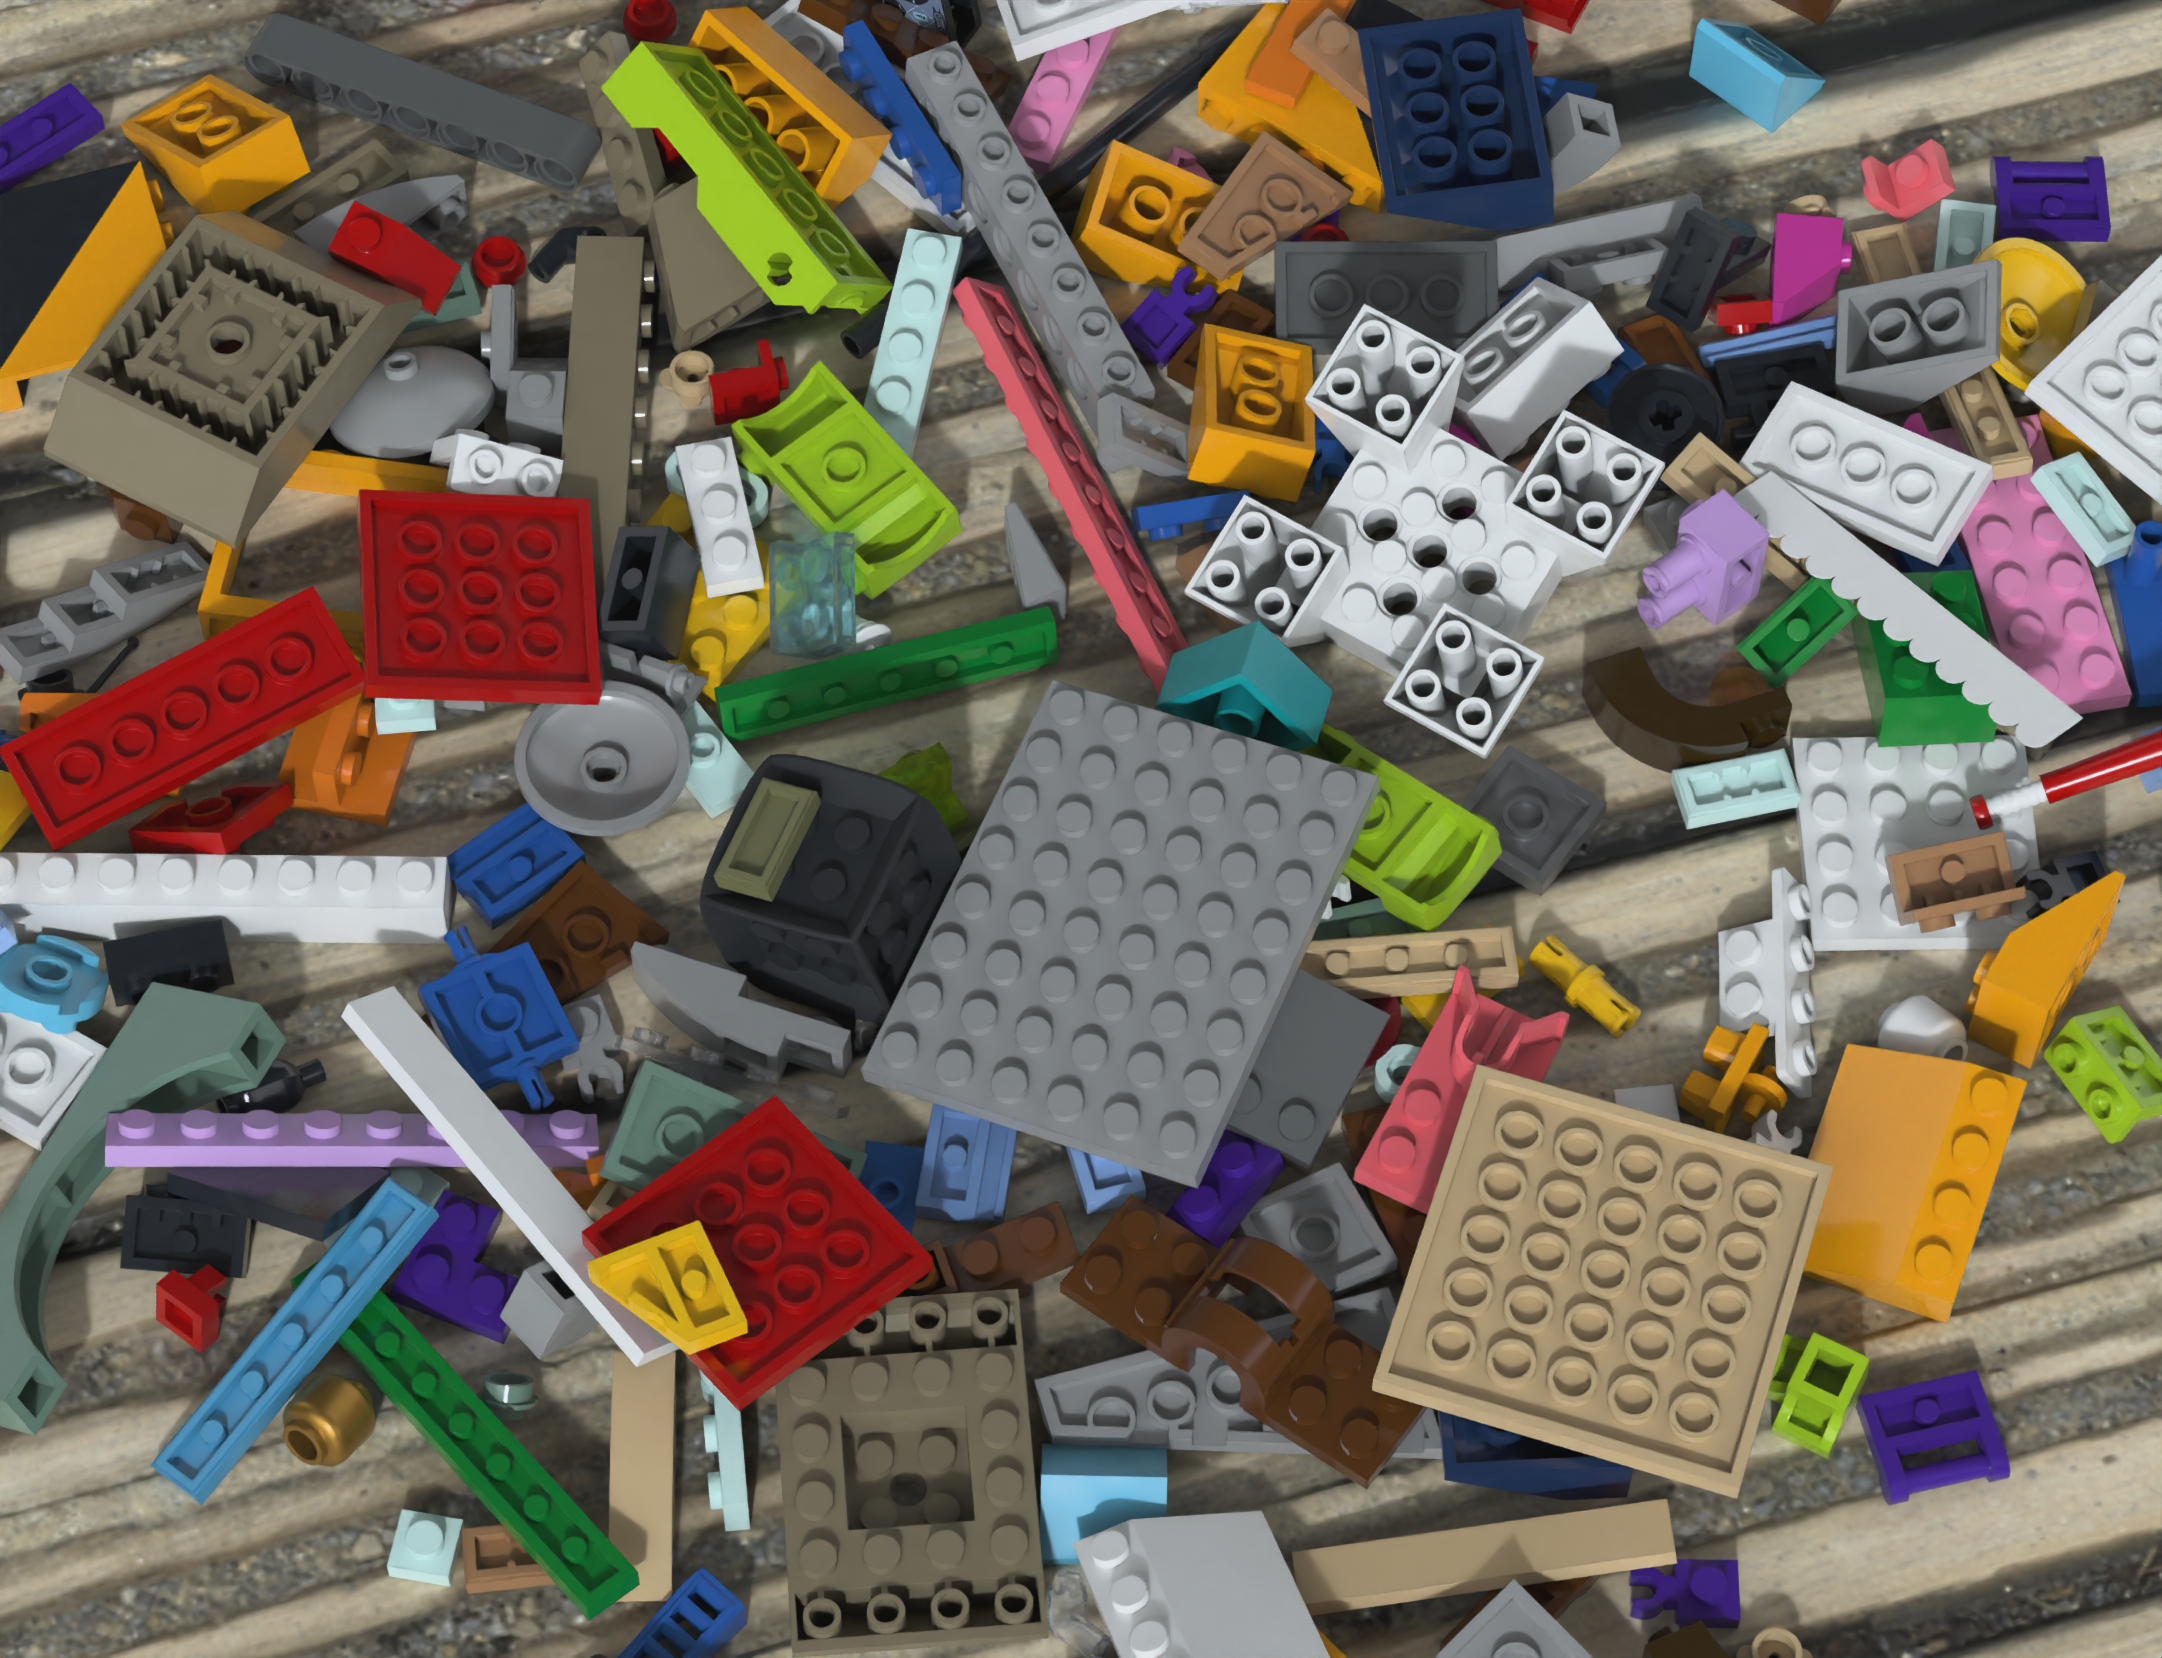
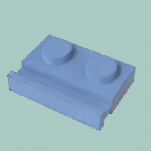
M933 1103L915 1203V1216L976 1224V1220L994 1222V1227L1004 1223L1019 1131Z

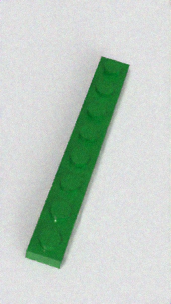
M318 1262L290 1280L293 1292ZM379 1289L337 1340L343 1349L589 1621L639 1586L638 1571Z

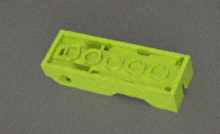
M641 41L602 85L601 90L632 128H659L698 176L697 209L775 305L803 306L809 314H814L821 305L828 308L856 309L860 316H863L877 305L893 288L888 278L700 48ZM771 276L788 277L791 280L785 285H777Z

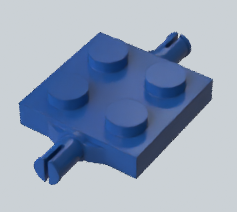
M466 926L457 927V935L454 929L450 930L444 935V940L448 944L458 965L446 976L418 987V998L437 1036L482 1091L502 1083L517 1081L532 1111L540 1110L541 1102L544 1108L554 1101V1097L550 1093L540 1071L547 1064L579 1051V1039L529 943L525 942L501 953L479 955Z

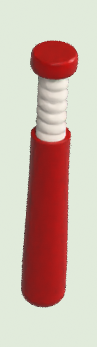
M2162 729L2076 763L2039 775V780L2028 785H2022L2020 788H2014L2009 792L2006 791L2000 795H1994L1992 798L1985 799L1982 794L1971 797L1969 802L1979 829H1989L1994 826L1993 820L1999 819L2001 816H2007L2012 812L2015 813L2021 809L2038 805L2040 802L2049 801V804L2095 788L2161 768Z

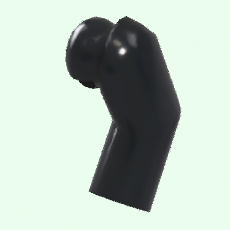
M597 226L562 228L528 264V269L538 281L549 283L564 265L575 264L577 236L608 235Z

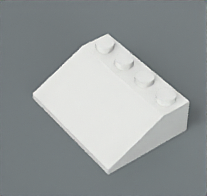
M1262 1511L1130 1519L1072 1543L1092 1597L1119 1658H1330Z

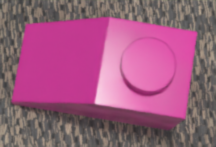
M1777 213L1770 249L1768 298L1772 300L1773 322L1767 323V329L1796 323L1835 296L1839 274L1849 275L1852 256V242L1842 241L1843 218Z

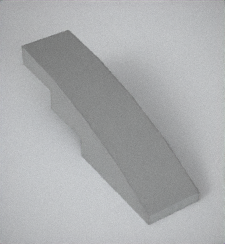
M185 540L93 569L89 586L43 599L38 617L0 628V665L18 685L72 666L113 647L164 619L201 595L210 565Z

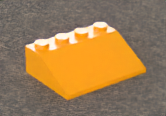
M1847 1043L1808 1156L1810 1160L1833 1166V1170L1802 1275L1948 1324L2027 1081L1970 1062Z

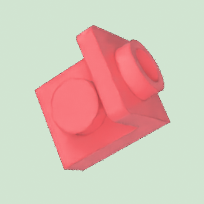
M1933 139L1928 140L1888 166L1871 155L1861 161L1865 177L1863 192L1867 200L1876 210H1884L1901 222H1905L1956 190L1945 149Z

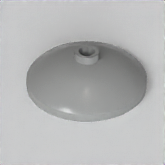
M432 345L396 349L387 352L330 425V430L333 437L343 447L364 456L402 458L432 451L435 440L455 435L456 429L474 430L485 419L494 403V384L490 378L488 368L480 360L457 349Z
M601 681L602 694L599 705L541 703L526 719L515 745V773L519 788L527 803L543 819L558 828L580 835L612 836L628 833L648 825L674 804L685 787L689 775L691 755L688 735L683 722L673 708L662 698L642 687L625 682ZM605 775L614 778L608 782L596 781L599 777Z

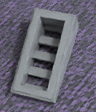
M1016 502L1005 506L1004 516L1005 543L1020 613L1049 606L1055 623L1064 620L1067 614L1066 585L1020 505H1017Z

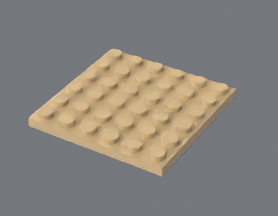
M1477 1064L1373 1378L1372 1391L1737 1499L1833 1166Z

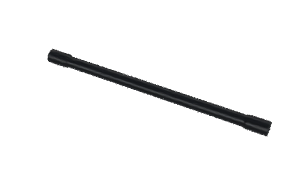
M1236 24L1229 25L1201 47L1191 60L1040 178L1037 182L1050 205L1091 174L1092 169L1113 139L1127 145L1198 89L1199 81L1243 29ZM978 228L962 240L963 250L955 281L991 253ZM890 298L884 303L875 305L841 332L840 338L843 345L857 359L864 358L879 346Z

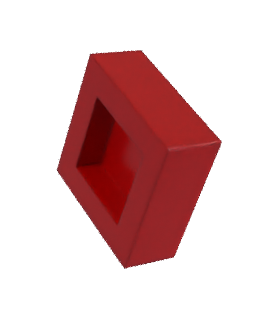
M1762 292L1715 296L1708 310L1707 318L1717 327L1724 326V333L1726 334L1756 332L1758 323L1773 322L1772 300Z

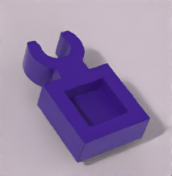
M1189 266L1182 268L1175 275L1172 282V293L1167 298L1154 289L1120 326L1127 340L1161 370L1169 363L1197 328L1189 319L1190 315L1193 312L1209 308L1215 302L1218 295L1216 290L1208 284L1198 295L1189 296L1187 294L1188 286L1197 277V274Z
M1677 1559V1564H1674L1672 1569L1673 1576H1665L1654 1567L1630 1571L1629 1586H1645L1654 1593V1596L1650 1599H1632L1630 1607L1631 1617L1649 1620L1660 1615L1663 1610H1674L1675 1624H1681L1682 1628L1702 1620L1706 1628L1738 1629L1741 1619L1738 1560Z

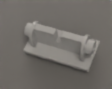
M603 638L599 640L601 681L625 682L647 689L668 703L678 714L681 721L708 683L707 678L689 672L687 666L683 663L671 664L644 655L640 661H637L634 651L607 643Z

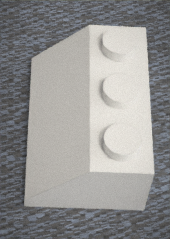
M1537 277L1455 351L1464 356V364L1451 422L1456 426H1463L1468 429L1478 441L1483 452L1502 461L1505 457L1521 450L1528 442L1529 436L1546 420L1562 413L1563 409L1565 410L1569 405L1570 399L1586 384L1603 376L1610 368L1611 362L1624 349L1591 301Z

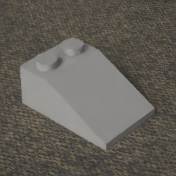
M1994 259L1840 290L1838 295L1835 386L1848 404L1874 416L1910 410L1999 361L2002 264L2000 261Z

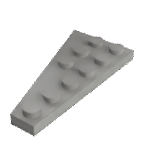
M1389 1287L1334 1301V1323L1382 1353L1396 1311ZM1288 1313L1261 1320L1257 1323L1278 1344L1282 1338L1289 1339L1291 1336H1294L1290 1327L1296 1321V1317L1293 1313ZM1196 1347L1195 1365L1189 1373L1178 1369L1157 1354L1147 1350L1034 1380V1392L1050 1442L1053 1445L1153 1447L1172 1450L1312 1455L1245 1412L1239 1406L1241 1384L1237 1374L1215 1354L1200 1347ZM1428 1407L1391 1458L1442 1459L1440 1429L1432 1408Z

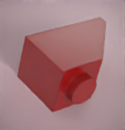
M356 201L351 205L328 247L332 258L420 298L422 301L420 309L435 317L462 270L458 263L405 225Z

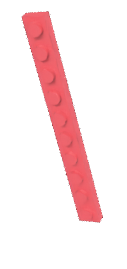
M965 277L952 290L962 310V320L974 333L984 353L983 361L985 365L995 374L1005 394L1004 401L1007 408L1017 417L1027 437L1026 445L1029 451L1039 460L1049 480L1048 488L1051 494L1061 503L1071 523L1070 531L1073 537L1083 546L1093 566L1092 573L1096 582L1107 593L1116 611L1115 619L1118 625L1130 638L1139 656V667L1150 678L1158 695H1160L1173 653L1189 648V645L1004 287Z

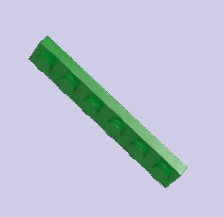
M1045 606L715 687L720 730L730 743L1059 663L1056 623L1050 607Z

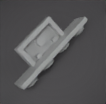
M1691 193L1492 236L1488 241H1497L1498 290L1504 292L1518 289L1538 271L1555 285L1581 297L1598 294L1603 291L1602 285L1622 281L1624 285L1630 286L1650 283L1655 280V274L1660 273L1686 212L1694 207L1703 210L1701 197Z

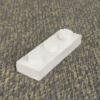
M731 437L675 446L676 460L696 549L701 555L700 566L707 597L712 598L764 588L763 572Z

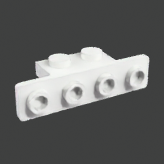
M1785 867L1773 869L1771 872L1772 919L1718 932L1720 1026L1738 1031L1744 1035H1747L1753 1022L1769 1029L1768 1037L1775 1036L1777 1077L1798 1099L1812 1096V1075L1817 1072V1057L1811 1044L1810 1023L1815 1021L1816 1007L1809 990V970L1814 968L1815 958L1812 945L1808 939L1807 919L1813 916V904L1808 888L1804 884H1799Z

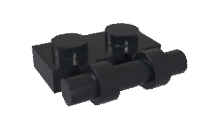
M1823 345L1714 361L1712 376L1715 386L1719 391L1725 419L1747 416L1750 424L1730 429V440L1734 450L1750 447L1791 381L1833 399L1836 396L1837 389Z

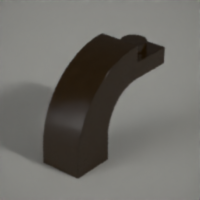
M1640 646L1586 663L1582 696L1596 723L1604 734L1621 750L1653 768L1672 773V770L1741 757L1746 755V750L1749 747L1756 749L1765 748L1777 742L1781 737L1786 736L1792 703L1784 687L1726 705L1699 706L1676 698L1660 685Z

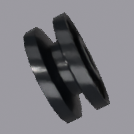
M1670 362L1647 364L1626 374L1613 389L1605 414L1603 430L1663 461L1665 468L1652 489L1657 491L1670 490L1671 488L1660 478L1669 465L1699 432L1719 447L1725 422L1722 401L1710 381L1692 368ZM1664 422L1665 429L1673 427V429L1663 431L1661 424L1654 426V423Z

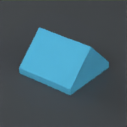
M1702 18L1696 27L1689 76L1771 133H1774L1811 99L1826 81L1743 22Z
M1042 1444L1040 1503L1042 1564H1080L1072 1543L1130 1519L1166 1517L1167 1448Z

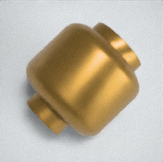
M325 1373L314 1378L288 1402L282 1414L283 1438L287 1447L294 1456L308 1465L318 1464L334 1467L344 1462L371 1436L376 1426L372 1398L366 1387L355 1379L344 1378L336 1374Z

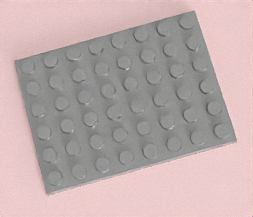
M1052 679L861 1068L864 1081L1198 1189L1381 789L1379 776Z

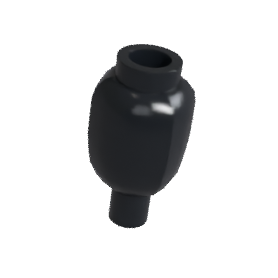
M275 1059L257 1088L215 1100L219 1113L246 1114L253 1110H269L276 1114H284L297 1106L306 1088L326 1081V1073L319 1059H314L297 1067L286 1060Z

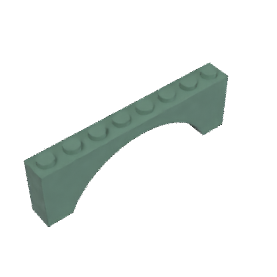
M151 982L0 1213L1 1427L36 1436L68 1385L58 1372L48 1349L44 1325L45 1297L56 1256L67 1232L94 1191L116 1168L105 1167L107 1113H124L135 1109L146 1110L151 1113H186L225 1096L257 1088L287 1041L259 1003Z

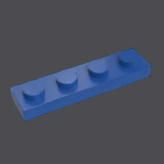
M863 20L843 27L844 51L838 54L842 71L850 83L857 81L863 91V99L867 111L877 120H881L884 126L893 133L889 140L892 151L899 160L906 159L909 163L919 194L923 199L931 198L941 216L961 209V173Z

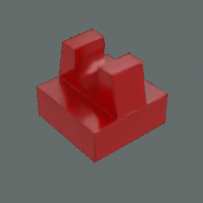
M209 1264L188 1279L172 1269L156 1284V1320L200 1353H203L219 1337V1312L226 1306V1298L217 1292L226 1285V1277Z

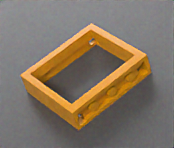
M330 449L321 451L311 450L284 486L285 488L358 497L359 489L456 493L449 491L446 487L448 467L403 463L393 458L373 459L350 456ZM244 539L236 549L218 540L216 542L197 610L204 641L280 603L277 601L229 595ZM327 608L358 663H363L361 613Z

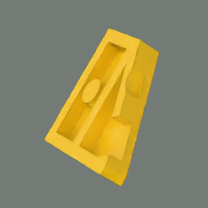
M699 1220L587 1262L588 1276L593 1284L688 1355L748 1333L747 1319Z

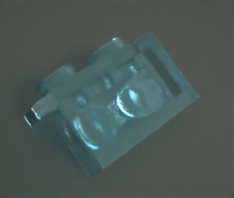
M833 531L806 543L777 540L769 544L770 650L773 654L820 660L856 646L854 534Z

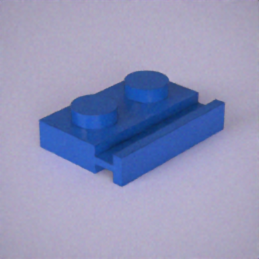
M527 802L447 856L450 878L457 887V892L492 930L548 893L580 860L586 863L585 853L563 829L543 819Z

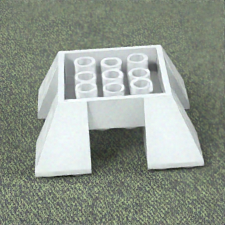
M1364 304L1305 397L1306 404L1349 451L1354 460L1310 530L1244 494L1184 592L1185 595L1242 626L1259 620L1287 648L1328 640L1396 677V681L1383 700L1384 704L1486 759L1546 662L1545 657L1521 645L1562 577L1606 564L1664 470L1665 463L1563 409L1526 471L1523 473L1448 433L1464 364V356ZM1467 506L1475 510L1470 517L1463 520H1454L1448 517L1450 512L1457 507ZM1382 527H1390L1396 530L1391 538L1384 541H1375L1369 538L1375 530ZM1429 554H1441L1446 557L1436 567L1426 568L1419 565L1420 560ZM1480 580H1488L1495 584L1491 591L1482 595L1472 594L1467 591L1473 583ZM1410 601L1416 604L1415 608L1406 615L1397 616L1389 613L1391 607L1398 602Z

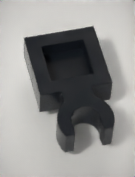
M2096 850L2051 859L2041 869L2030 870L2015 884L2016 888L2025 886V890L2032 891L2038 897L2039 902L2026 912L2028 918L2033 920L2107 876V873Z

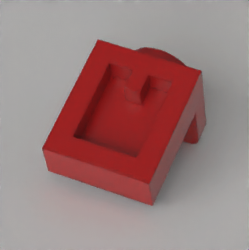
M768 339L757 340L758 366L732 368L723 373L708 375L710 405L715 426L733 423L739 419L759 416L780 404V391L789 389L788 377L783 357L773 358Z

